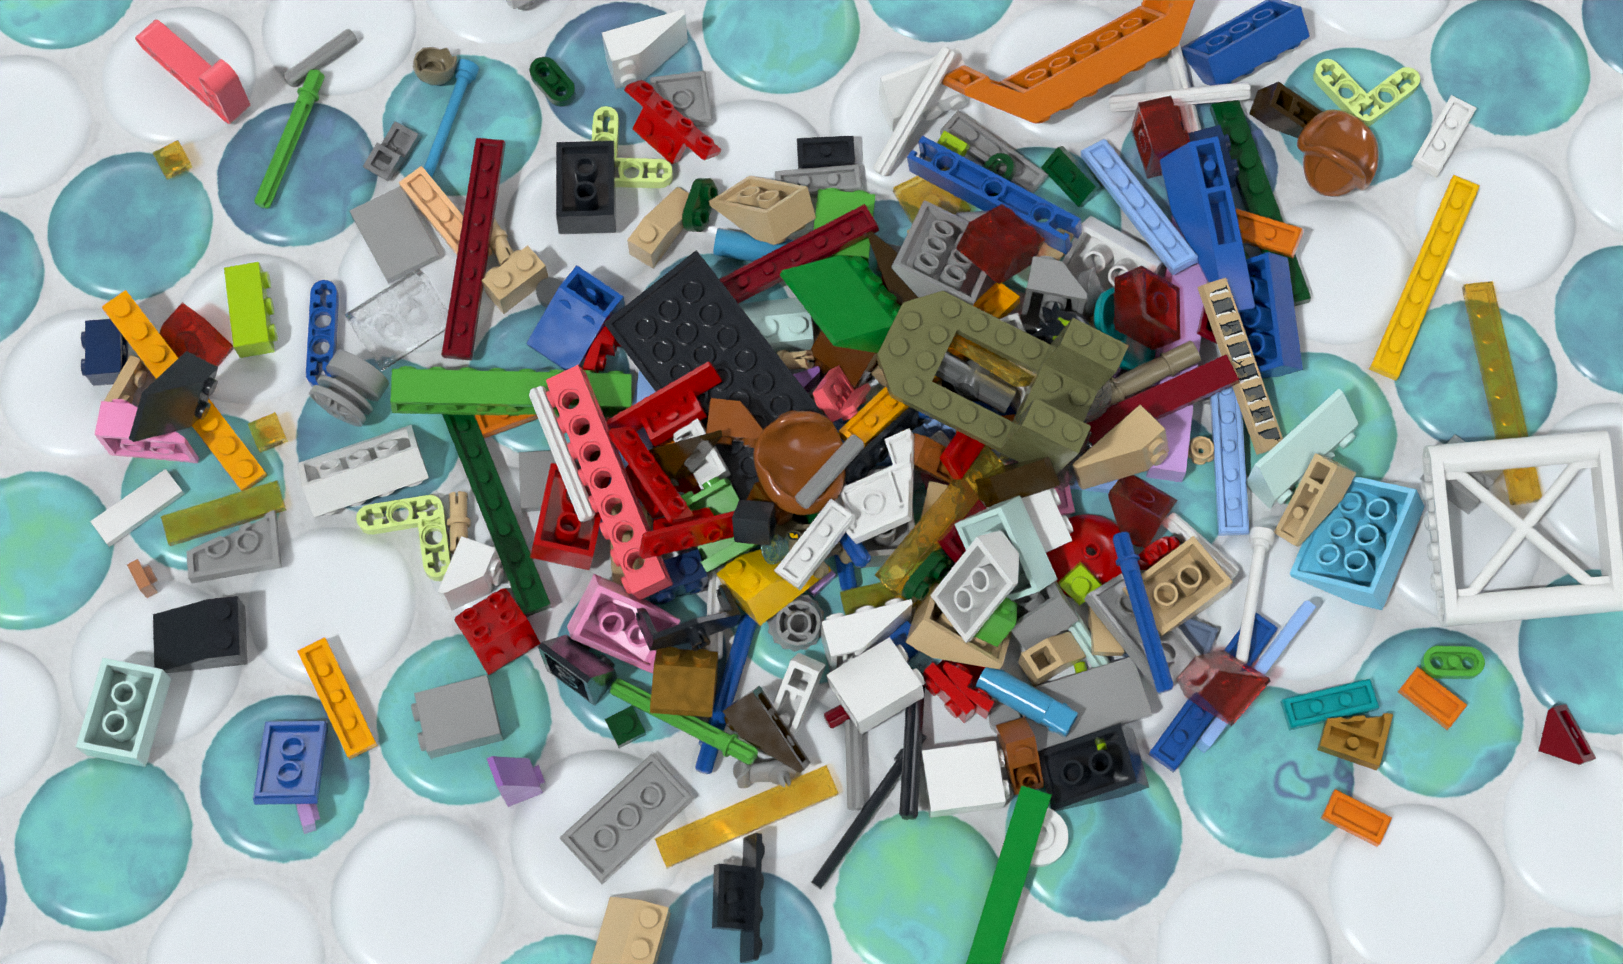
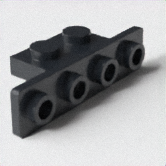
M908 407L862 449L845 468V484L849 485L865 478L869 470L878 462L886 459L889 454L885 442L886 438L900 433L902 430L910 428L913 431L916 427L922 426L926 419L919 418V411Z
M754 833L743 838L742 866L720 863L714 865L712 929L740 931V963H750L759 960L763 946L760 937V923L763 919L761 891L764 886V876L761 874L765 846L762 843L761 833Z

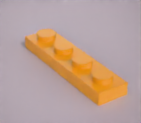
M324 637L297 650L349 760L378 746L327 639Z

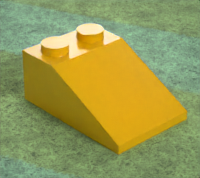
M771 547L740 555L716 573L720 582L728 587L735 603L760 626L820 580L812 575L803 588L799 590L776 574L774 570L785 557L779 556L778 548L772 550Z

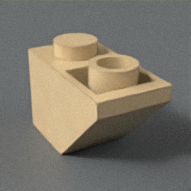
M1069 631L1046 638L1022 652L1018 663L1033 687H1036L1085 659L1086 655Z

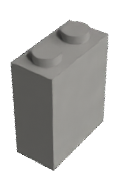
M487 675L414 693L416 703L411 704L415 722L420 721L422 732L417 733L421 751L426 750L431 759L503 741L491 683Z

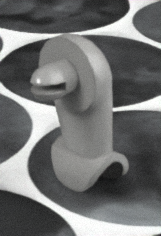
M738 760L733 766V775L737 779L739 788H748L750 782H772L782 787H785L786 783L789 787L791 780L796 774L795 770L778 760L751 765Z

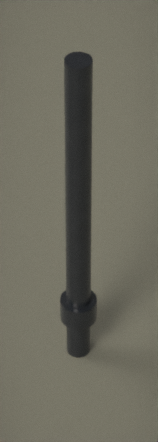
M922 733L923 744L924 741L927 739V736ZM900 749L896 754L893 766L811 881L818 889H822L901 776L903 749Z

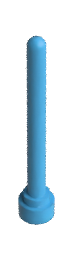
M459 59L455 69L457 81L424 169L431 178L434 175L467 84L476 79L479 71L477 64L466 59Z

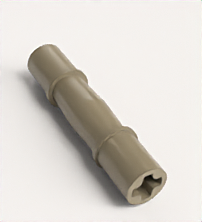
M1189 340L1165 353H1160V357L1141 364L1116 379L1111 377L1103 386L1104 395L1102 388L1097 392L1095 396L1097 398H1094L1097 401H1093L1090 407L1091 411H1095L1099 406L1100 408L1093 413L1102 411L1120 401H1124L1125 397L1146 389L1169 375L1174 377L1176 373L1201 362L1196 346Z

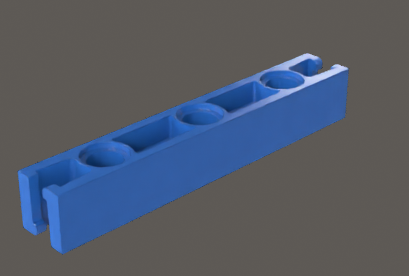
M922 136L918 141L919 157H916L917 152L914 150L907 156L911 173L983 211H991L994 217L1007 224L1020 220L1023 221L1048 246L1065 255L1072 248L1070 235L1067 233L1063 235L1056 229L1061 228L1068 231L1077 239L1082 234L1081 218L925 136ZM926 156H927V157H929L930 159H932V161L928 162V161L923 160V159H925ZM944 168H951L950 170L942 171ZM992 193H998V194H999V195H997V196H992V197L989 196V195L992 194ZM1040 219H1048L1046 222H1037Z

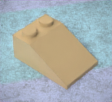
M755 176L746 177L709 201L712 208L755 240L767 242L771 245L784 242L787 236L795 231L804 229L807 223L816 218L807 186Z
M1139 405L1072 464L1078 486L1082 490L1147 471L1153 465H1160L1166 459L1169 452L1165 428Z
M1194 536L1141 574L1156 627L1161 637L1204 611L1224 596L1233 583ZM1125 586L1122 590L1129 598L1128 591Z
M935 582L925 599L917 605L906 643L931 658L1000 670L1004 663L1012 632H1009L998 647L977 637H973L970 642L965 643L930 596L939 585Z

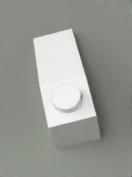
M797 653L791 659L773 704L794 738L826 664L801 653Z

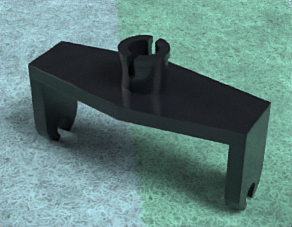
M722 584L716 590L718 601L723 609L722 613L695 618L660 632H656L647 610L644 607L637 609L636 620L649 650L653 651L690 643L692 650L698 651V644L701 649L710 645L711 641L708 636L737 626L741 614L728 587Z

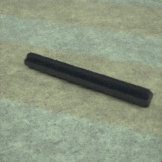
M922 685V686H923L924 697H925V686ZM924 698L908 706L905 710L899 814L904 820H914L918 816Z

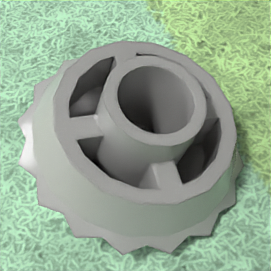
M1096 266L1089 270L1081 271L1078 276V283L1087 293L1082 316L1088 322H1091L1098 297L1104 292L1096 275Z
M801 594L767 620L769 625L768 633L773 636L774 643L780 644L783 649H791L794 652L800 649L807 650L810 645L816 644L821 636V623L825 621L823 618L824 611L819 607L818 601L812 600L809 595Z

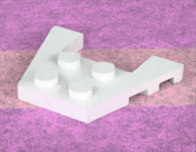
M910 428L885 439L893 463L892 466L842 487L841 493L835 500V502L853 513L857 518L846 531L856 544L912 520L914 434Z

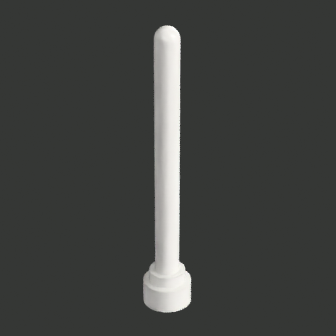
M1253 527L1250 530L1249 543L1253 549L1236 653V663L1241 666L1248 662L1265 552L1273 545L1274 531L1266 527Z

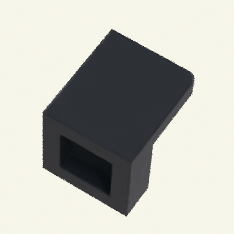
M739 500L732 517L734 541L737 543L770 546L777 528L775 503Z

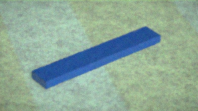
M1255 613L1248 662L1243 666L1236 663L1240 635L1239 629L1148 755L1174 773L1277 631L1278 627L1258 613Z

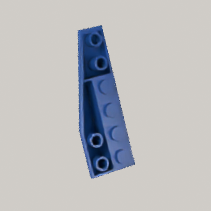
M1218 136L1188 142L1159 161L1171 214L1186 242L1198 256V265L1208 283L1226 278L1238 313L1255 310L1238 219Z

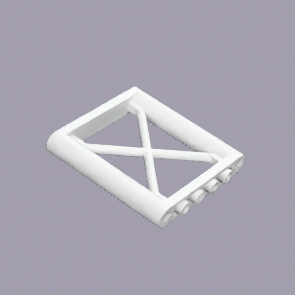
M1607 431L1424 446L1422 461L1425 482L1421 485V494L1423 500L1427 501L1428 512L1424 515V524L1426 530L1430 531L1431 543L1427 545V554L1429 560L1433 562L1434 572L1430 575V584L1432 590L1436 592L1438 618L1442 627L1623 611V556L1611 441ZM1568 464L1524 519L1520 518L1468 474V472ZM1591 468L1602 574L1599 577H1591L1533 528L1579 470ZM1447 480H1457L1515 529L1468 588L1456 589L1445 483ZM1524 538L1528 539L1580 583L1579 585L1480 593Z

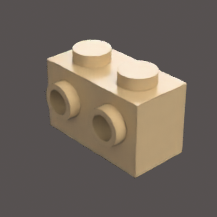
M527 245L522 250L514 251L500 267L490 269L484 279H482L486 295L505 314L534 292L541 280L549 277L546 265Z

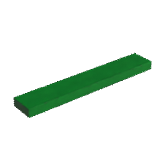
M1021 785L966 964H1000L1049 806L1051 794Z

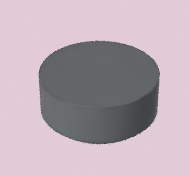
M549 277L538 283L536 295L539 303L544 307H548L557 289L562 284L559 279Z

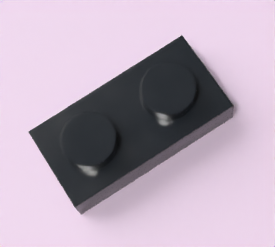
M854 137L797 138L798 169L854 165Z

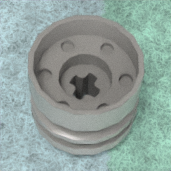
M337 350L326 366L328 373L333 378L321 375L317 380L319 385H314L309 395L333 417L361 427L366 421L364 414L369 415L373 410L371 404L366 399L378 401L389 386V381L379 370L362 358L344 350Z

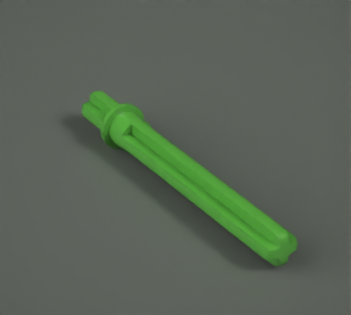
M309 70L303 86L297 90L299 96L254 199V203L263 209L271 207L314 102H317L320 98L318 93L325 76L319 70Z
M617 678L612 683L610 693L613 696L722 751L723 756H732L747 765H751L756 760L758 749L738 739L737 734L733 733L730 735L695 716L650 713V693L620 678Z

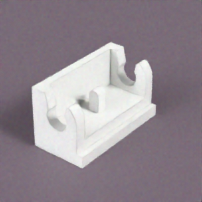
M696 419L675 432L673 439L675 442L704 435L706 434V428L700 420ZM716 446L711 449L693 471V475L701 490H704L702 484L716 476L721 480L731 475Z

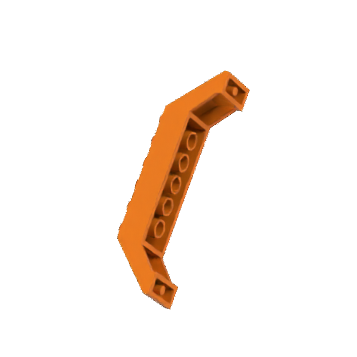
M1143 0L1141 6L1000 82L989 79L987 75L962 65L947 73L941 83L965 96L1034 124L1043 123L1050 119V115L1059 110L1071 108L1074 106V102L1081 98L1095 95L1098 89L1103 86L1119 82L1125 74L1143 69L1147 62L1168 55L1169 50L1179 45L1195 0Z

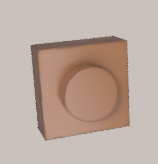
M138 559L127 564L139 590L146 598L158 593L153 584L158 579L150 565L144 567Z

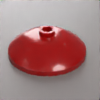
M1092 514L1076 515L1068 518L1073 528V532L1069 533L1072 541L1046 552L1057 577L1056 581L1058 584L1066 574L1081 562L1103 585L1122 573L1120 566H1117L1115 562L1118 557L1113 543V536L1124 531L1116 523L1105 517ZM1093 548L1096 554L1088 555L1086 549Z

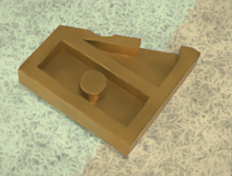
M1383 713L1381 717L1366 718L1365 715L1353 716L1350 719L1342 717L1328 718L1324 723L1317 750L1377 771L1382 760L1393 714Z

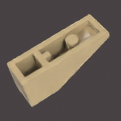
M676 187L642 219L627 240L631 256L654 269L684 228L682 213L689 195L688 192Z
M1315 453L1274 533L1299 547L1343 499L1356 472L1333 459Z

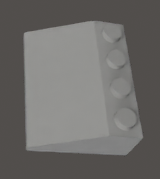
M924 200L891 268L918 298L939 291H945L973 306L1002 238Z

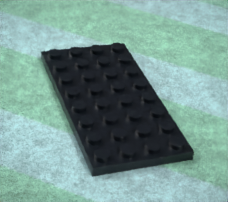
M697 250L604 322L605 326L656 392L706 362L712 364L722 381L697 396L707 416L700 420L706 430L711 398L741 401L763 429L775 421L781 414L792 410L811 411L825 416ZM732 441V445L715 444L731 473L726 478L730 480L740 500H747L754 483L759 482L754 465V448L743 446L744 442Z

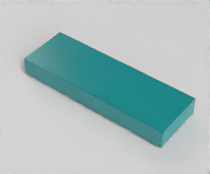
M1370 679L1281 700L1289 731L1325 723L1328 718H1346L1379 709Z

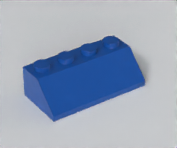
M1265 0L1182 46L1181 50L1184 58L1204 84L1209 86L1231 84L1232 80L1252 73L1255 67L1262 63L1275 60L1278 54L1298 47L1310 35L1301 6L1282 0Z
M1267 252L1246 259L1255 310L1240 312L1239 316L1261 378L1280 377L1303 370L1288 258Z

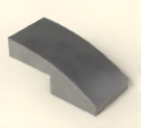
M395 121L381 144L376 143L363 167L389 181L410 156L421 136Z

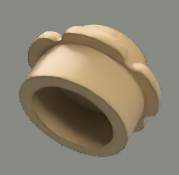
M1200 436L1190 441L1188 457L1192 459L1193 463L1204 465L1205 462H1211L1214 459V444L1209 438ZM1198 449H1202L1203 453H1199Z

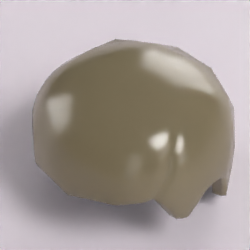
M422 48L415 54L413 61V70L416 76L431 86L442 85L451 80L457 66V56L452 57L448 48Z

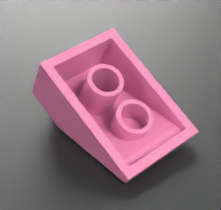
M113 399L112 402L101 401L94 435L110 455L188 463L199 462L198 455L187 439L176 431L136 442L129 440L138 408L122 399Z
M594 574L567 628L571 639L653 674L656 650L650 651L636 620L637 609L644 607L647 610L656 632L679 625L680 619L644 598L640 600L632 593L628 594L623 586Z

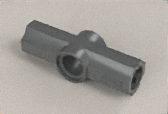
M948 351L935 376L952 384L954 391L958 395L968 400H975L977 398L1004 414L1018 391L991 376L989 369L983 363L976 360L966 362Z

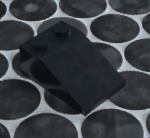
M614 141L556 142V220L559 234L616 233Z
M186 351L142 392L129 440L136 442L190 428L198 419L203 420L211 406L208 403V399L218 384V381L215 380L218 367Z
M239 597L206 599L153 614L154 668L163 669L165 673L247 665L245 605Z
M567 634L543 641L538 646L547 672L594 706L617 679L614 669L615 664L602 654L597 657L589 651L591 647L571 639Z
M1122 723L1038 751L1046 792L1052 795L1049 803L1053 811L1115 799L1149 788L1134 730ZM1106 743L1107 749L1098 750L1096 745Z

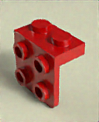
M505 588L492 593L472 607L465 609L454 619L488 675L540 644L527 617Z
M942 660L937 665L932 662L923 672L925 688L933 696L937 695L945 703L944 707L954 718H959L963 723H966L975 714V706L942 672L946 661L950 664L954 662ZM959 663L970 671L969 674L973 676L969 688L974 690L985 667Z

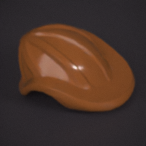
M1335 109L1321 112L1308 122L1297 140L1298 149L1304 153L1303 169L1306 181L1315 192L1324 196L1334 197L1344 195L1354 188L1364 191L1369 187L1378 168L1379 147L1372 130L1356 116Z
M792 410L781 414L758 437L753 456L756 473L768 497L782 510L797 515L818 513L830 499L835 501L841 493L846 476L845 469L809 508L801 507L795 498L796 494L843 444L832 421L816 412Z

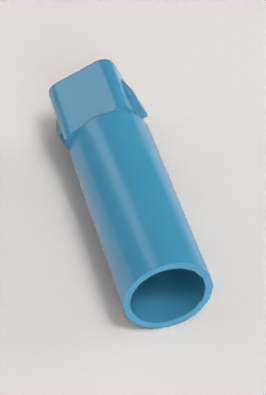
M718 228L713 255L753 262L794 240L786 239L780 244L771 245L767 242L755 240L746 232Z
M985 667L975 688L987 692L992 698L1047 727L1051 733L1059 734L1064 738L1067 737L1078 717V712L1072 710L1066 703L1062 704L1049 695L1002 669Z

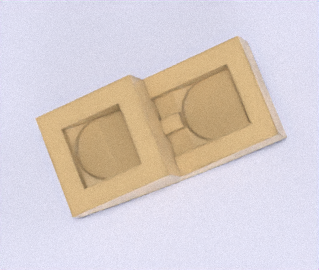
M1087 604L1088 630H1091L1092 655L1122 656L1124 654L1122 646Z

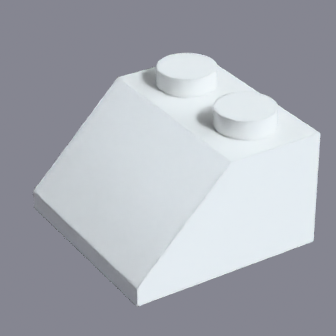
M461 536L438 590L446 609L455 610L491 594L494 585L499 586L504 575V569L502 568L496 548Z

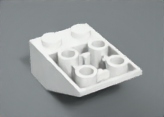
M896 598L886 602V606L874 608L871 605L857 609L854 614L844 616L843 613H836L826 617V621L821 623V640L830 672L886 640L906 621L909 622L913 604L912 600L904 601L903 598Z

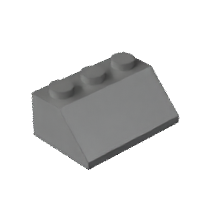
M1033 256L1020 318L1023 325L1041 326L1039 322H1045L1041 307L1045 306L1051 311L1055 301L1058 303L1060 310L1072 311L1082 315L1087 293L1062 261H1057L1051 256Z

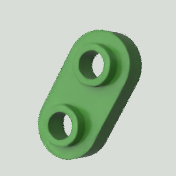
M1433 646L1421 658L1422 670L1436 679H1473L1482 672L1485 666L1484 656L1474 647ZM1435 659L1439 661L1441 667L1435 668L1432 665L1431 660ZM1462 660L1468 661L1471 664V669L1463 667Z

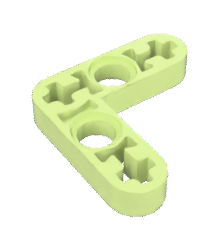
M1323 59L1316 65L1313 80L1342 111L1356 116L1369 127L1417 90L1420 83V75L1413 68L1403 67L1366 93L1337 62L1331 59ZM1322 71H1324V72L1331 71V72H1332V75H1331V76H1330V75H1325V76H1323V75H1322ZM1402 79L1404 81L1407 79L1411 80L1410 84L1405 83L1403 86H1401L1400 90H1398L1397 87L1400 85ZM1348 88L1352 91L1353 97L1343 98L1338 90ZM1388 92L1393 97V101L1385 103L1379 99L1378 94ZM1373 104L1374 108H1372L1369 115H1360V111L1368 110Z
M608 106L601 107L595 111L592 125V141H614L615 168L619 167V178L615 177V187L665 188L670 185L673 179V171L668 161L647 158H617L619 141L618 113L615 109ZM604 117H610L608 132H604L602 122ZM629 167H634L640 172L637 177L630 179L624 176V171ZM644 168H648V178H644ZM658 169H663L664 174L662 178H657L656 176Z
M425 495L369 504L359 509L356 520L360 529L366 534L374 535L418 527L422 561L426 575L434 581L443 580L451 561V554L449 552L450 546L445 509L438 497ZM429 504H433L434 508H436L432 516H428L425 512ZM413 506H416L418 510V519H415V513L412 508ZM398 508H405L409 511V516L402 522H397L392 518L394 511ZM383 511H386V516L389 521V523L385 524V521L382 518L384 517ZM368 514H374L375 518H380L373 521L374 525L368 526L367 522L363 521L368 519ZM432 531H438L442 534L441 542L436 545H430L426 542L427 535ZM433 553H438L441 563L445 565L441 567V572L435 573L434 569L430 568L435 566Z

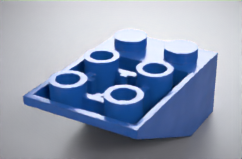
M576 265L557 289L526 344L565 371L576 365L581 367L595 338L605 327L604 322L625 306L624 296Z

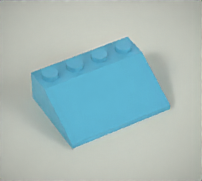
M1354 476L1343 499L1302 543L1290 571V576L1351 603L1383 610L1425 508L1417 490Z

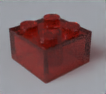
M1171 95L1139 102L1136 108L1131 132L1147 179L1162 176L1160 159L1190 142L1187 130H1183L1180 123L1182 120L1180 108L1178 105H1174Z
M1000 204L968 223L956 249L1000 285L1031 266L1033 256L1038 255L1046 239L1038 234L1033 227L1015 215L1010 208Z
M1139 266L1115 277L1114 324L1116 330L1151 350L1181 339L1179 287L1144 266Z

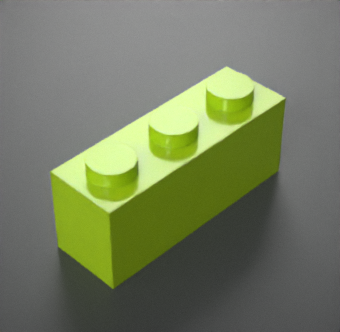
M259 262L224 267L232 340L239 358L275 352L273 342L278 341L275 324H271L270 315H274V305L272 298L267 296V289L271 288L268 271L264 272Z

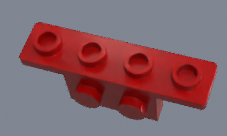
M643 80L626 85L624 91L643 107L632 130L671 164L679 162L686 147H689L702 160H707L720 154L721 148L714 143L713 139L702 133L689 118L684 117L677 111L670 101L660 96L652 85Z
M706 362L608 419V427L611 429L631 426L635 431L644 427L650 441L656 447L673 437L675 432L689 425L692 421L696 419L702 420L707 417L697 396L721 383L722 380L712 364Z
M631 426L611 428L608 435L627 461L626 471L635 493L651 517L654 519L664 515L669 523L691 520L694 516L656 462L654 456L642 442L638 433Z
M709 507L691 511L694 516L689 521L669 523L665 517L654 520L653 531L642 534L639 555L642 559H647L734 537L732 524L734 511L714 516Z

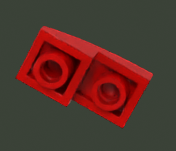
M606 326L600 331L591 345L583 365V370H591L595 373L604 371L607 355L615 356L617 347H621Z
M946 661L942 672L975 706L974 712L987 719L994 705V701L990 699L991 696L979 688H974V690L969 688L973 676L969 674L970 671L966 667L956 662L950 664Z

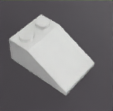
M684 9L602 32L606 62L616 89L625 88L627 84L646 79L688 42Z

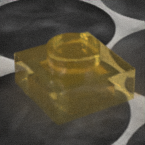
M179 140L152 152L167 180L193 168Z
M276 412L248 423L260 453L288 442Z

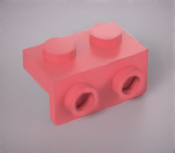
M838 365L828 371L812 394L818 408L823 410L828 419L833 423L840 418L846 421L859 412L857 408L867 400L866 395L871 387L867 383L854 389Z

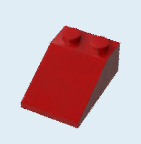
M555 463L550 464L530 558L590 570L601 516L598 512L595 513L594 518L591 520L579 521ZM610 477L605 478L601 482V489L608 487ZM586 486L585 488L588 493V496H591L592 494L589 489V486Z

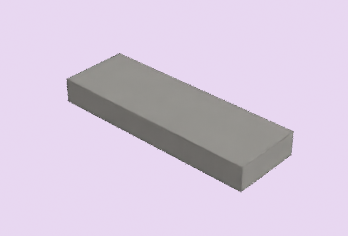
M860 164L775 171L776 181L807 186L810 198H817L818 189L837 188L844 192L863 191Z

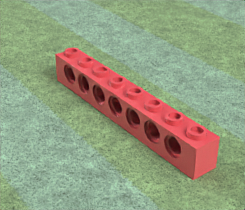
M576 365L547 379L546 383L549 390L546 391V396L553 408L557 407L560 415L556 418L557 423L563 434H568L570 443L567 444L568 450L574 460L578 459L581 469L578 470V475L585 487L589 486L592 494L588 497L594 512L600 513L603 522L599 523L605 539H610L614 549L610 550V554L616 566H621L625 576L621 577V581L628 594L632 593L641 600L673 585L661 555L645 559L644 565L640 569L634 570L633 568L635 560L640 557L639 550L642 534L651 531L619 451L608 435L610 429L587 373L579 365ZM579 398L578 405L573 409H569L570 402ZM590 424L589 431L584 435H579L580 429L584 425ZM600 450V457L596 461L590 462L591 455L595 451ZM611 477L610 485L601 489V482L605 478ZM622 503L621 512L617 515H612V508L616 504ZM633 530L632 539L628 542H623L624 533Z

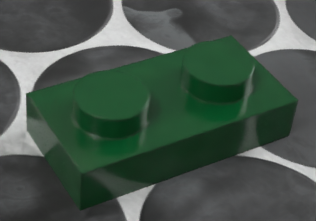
M1064 146L1057 147L1041 166L1048 176L1078 207L1084 206L1101 186Z

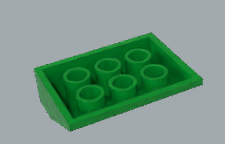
M839 255L781 271L780 276L833 346L873 353L879 352L900 309V305L896 302L897 298L884 287L882 279L875 275L868 267L869 263L860 256L849 257Z

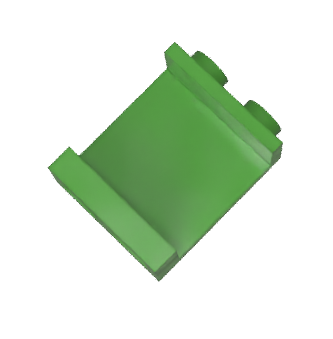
M718 476L702 484L704 490L694 495L690 491L681 496L691 511L709 507L714 516L735 511L740 500L728 478L720 480ZM734 537L699 545L697 548L704 559L701 561L706 572H712L756 547L758 544L737 543L734 541Z

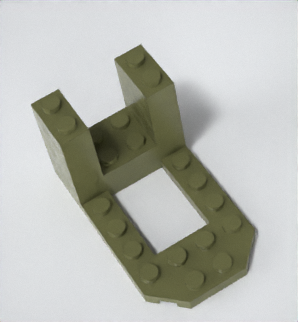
M939 291L903 302L876 359L879 368L882 369L887 383L886 387L891 398L1018 462L1049 457L1057 475L1079 454L1091 428L1090 425L1084 423L1087 413L1097 392L1117 372L1129 345L1075 318H1072L1055 340L1048 344L945 291ZM955 333L1035 373L1013 422L932 382Z

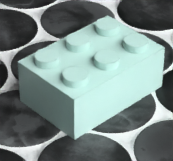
M102 658L76 748L86 756L146 767L171 678L163 669Z

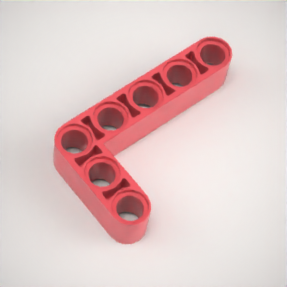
M155 19L135 37L137 43L147 54L227 124H231L251 106L238 75L227 62L219 59L211 66L158 19Z

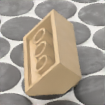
M610 897L590 964H657L671 915L669 907L639 899Z

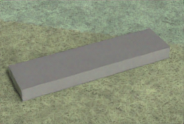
M959 110L940 130L941 135L945 130L971 145L967 154L982 165L996 153L1009 155L1016 164V173L1010 182L1033 194L1047 179V173ZM1001 166L998 169V173L1003 174L1007 167Z

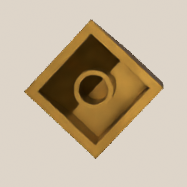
M676 647L656 650L650 713L712 717L717 687L718 652L706 649L693 651Z

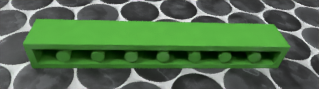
M402 366L399 369H392L391 411L392 413L537 415L529 397L530 390L543 386L548 391L549 388L546 380L563 372V370L554 369L549 372H536L533 369L506 371L502 368H492L489 371H476V369L464 367L459 370H446L443 367L416 369L412 366ZM584 370L587 373L605 418H612L631 407L632 374H625L622 371L595 373L591 370ZM579 398L570 402L569 409H573L578 405ZM557 407L553 408L556 416L559 417Z

